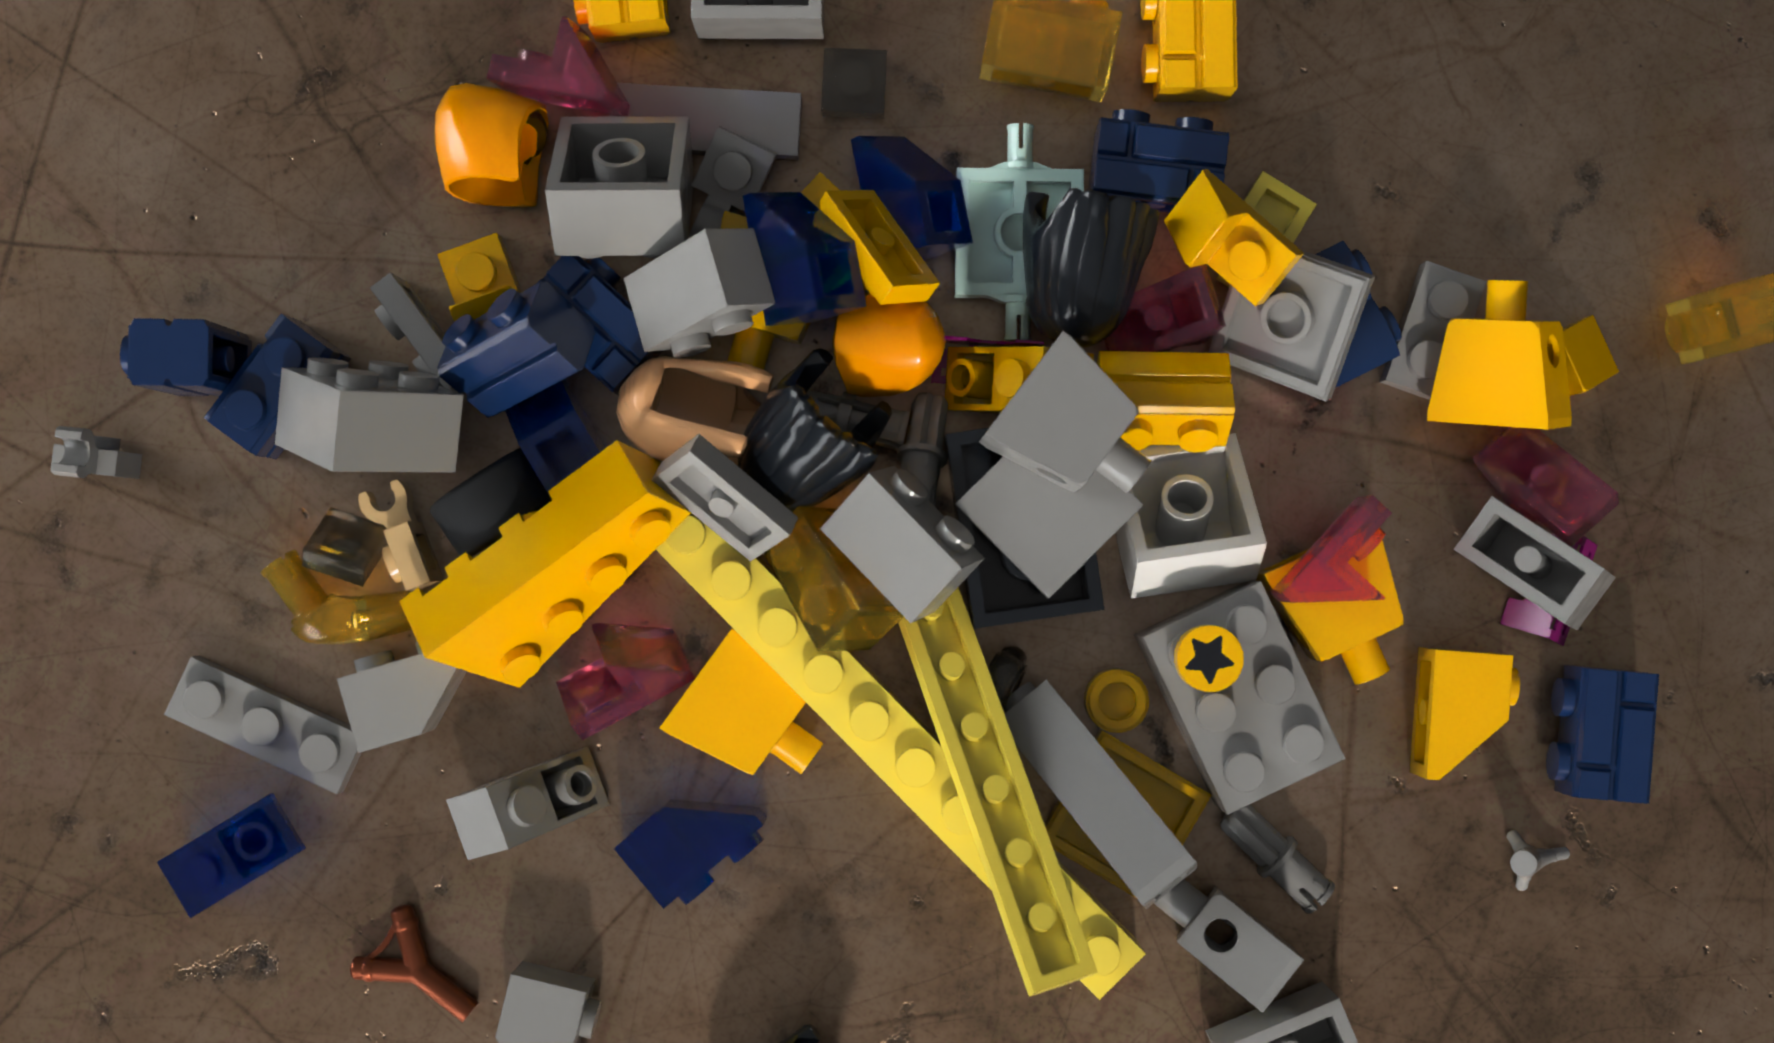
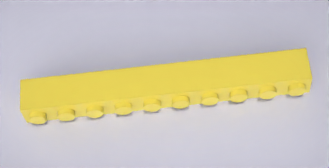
M691 513L670 534L668 539L655 550L991 890L939 738L759 556L750 562ZM1058 860L1098 971L1094 975L1080 981L1100 1000L1146 953L1137 939Z

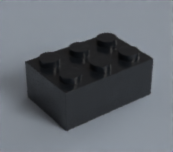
M989 428L946 434L944 443L948 456L947 464L955 518L970 531L974 538L973 546L985 558L965 579L969 614L973 628L977 629L1105 610L1096 553L1050 598H1047L955 505L1003 456L979 443Z

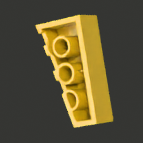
M616 440L548 491L551 501L540 510L524 515L517 513L501 525L498 529L503 537L478 556L473 558L465 552L447 565L444 569L448 578L428 593H425L418 587L401 599L399 602L424 657L520 688L538 672L540 667L559 647L581 628L582 624L615 590L620 588L659 545L664 543L670 534L691 514L689 510L652 481L661 462Z

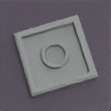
M1302 250L1304 255L1269 298L1261 305L1254 306L1230 285L1208 353H1229L1231 366L1320 400L1328 401L1333 396L1375 276Z
M1002 457L955 504L1047 598H1050L1143 506L1130 491L1128 493L1124 492L1097 470H1095L1085 485L1074 493L1005 457Z

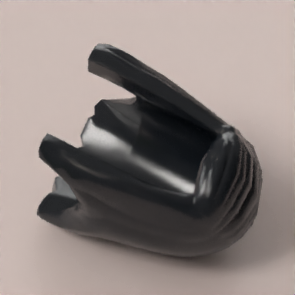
M1070 188L1046 220L1049 195L1039 192H1028L1025 197L1023 210V258L1027 291L1026 306L1029 315L1040 333L1054 342L1064 331L1081 348L1096 345L1109 337L1119 327L1129 310L1141 271L1152 248L1160 212L1150 208L1149 204L1136 201V199L1119 195L1108 197L1107 193L1088 189L1082 192L1079 188Z
M822 348L813 350L795 369L785 375L770 390L746 427L743 435L747 437V446L742 456L738 457V467L792 513L806 510L827 500L866 474L873 467L878 457V453L873 447L892 416L891 407L883 400L850 432H842L841 428L827 416H820L819 406L806 393L833 360V356Z

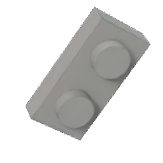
M1429 261L1421 263L1399 323L1402 338L1396 343L1400 356L1386 362L1379 382L1430 400L1447 324L1451 318L1475 317L1487 281Z
M389 273L370 287L382 304L374 311L394 338L400 340L406 336L418 352L419 356L412 361L417 371L438 376L437 366L446 347L442 343L445 332L408 282ZM440 377L439 386L457 392Z
M700 434L663 460L652 478V481L750 562L789 537L798 520L794 513Z

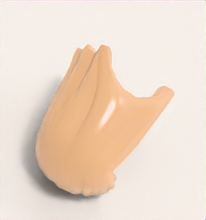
M668 356L651 358L637 367L620 387L616 414L627 439L641 452L660 462L700 434L738 466V457L742 456L747 446V437L743 434L761 405L747 389L769 393L774 375L759 367L733 361L687 359Z

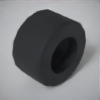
M521 447L493 462L443 495L430 507V513L459 556L465 552L470 556H474L502 538L503 536L498 528L517 513L524 515L529 512L538 511L551 501L548 491L554 486L530 450L526 447Z

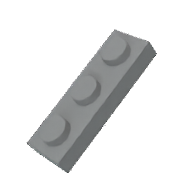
M202 656L190 657L164 715L335 794L344 792L362 752L358 753L349 724Z

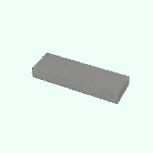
M612 82L610 116H689L693 155H705L717 127L721 126L777 153L775 159L799 160L802 112L801 93Z

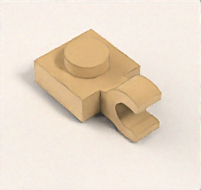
M398 479L390 482L391 489L395 495V503L387 511H383L378 507L373 492L365 491L360 493L358 502L364 516L370 521L380 523L387 528L383 532L389 546L382 548V555L392 579L396 583L403 582L406 591H413L418 587L423 590L444 581L422 522H418L415 516L413 495L407 483Z

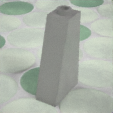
M1047 679L1038 687H1035L1032 682H1028L1003 701L1001 706L1006 711L1004 714L1018 749L1146 909L1197 869V862Z

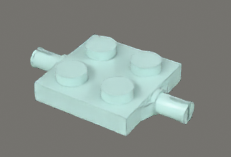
M1012 123L1007 125V162H1002L989 168L957 167L954 298H988L1000 304H1006L1004 341H1015L1017 339V317L1019 318V340L1032 341L1031 317L1026 306L1027 291L1023 258V210L1025 197L1028 192H1039L1049 195L1047 220L1070 188H1079L1082 192L1084 191V169H1052L1033 162L1034 125L1023 123L1021 129V148H1019V123Z

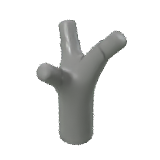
M1511 830L1507 833V839L1514 850L1510 866L1513 872L1517 874L1515 886L1520 891L1527 890L1532 876L1541 868L1550 863L1568 859L1570 856V851L1566 847L1536 848L1528 845L1516 830Z

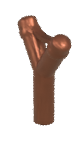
M407 904L395 907L390 914L392 925L386 937L366 957L357 956L352 960L350 965L351 977L354 980H363L364 982L413 983L463 1023L479 1002L429 963L418 926L419 920L415 915L414 908ZM396 933L403 959L376 957L388 947Z

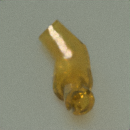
M296 549L285 553V559L282 560L279 557L261 571V575L269 581L295 617L290 622L293 625L291 631L306 643L330 645L357 643L412 630L399 602L410 594V591L400 590L360 596H336L334 593L327 595L301 560L300 554Z

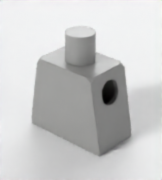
M1064 331L979 441L987 449L1074 493L1085 485L1095 470L1128 493L1151 463V460L1120 438L1139 413L1136 405L1073 338Z
M1184 879L1154 903L1182 926V929L1176 935L1177 942L1262 1013L1304 961L1294 947L1216 886L1205 896ZM1217 919L1223 920L1234 929L1231 938L1221 944H1217L1205 934L1207 926Z

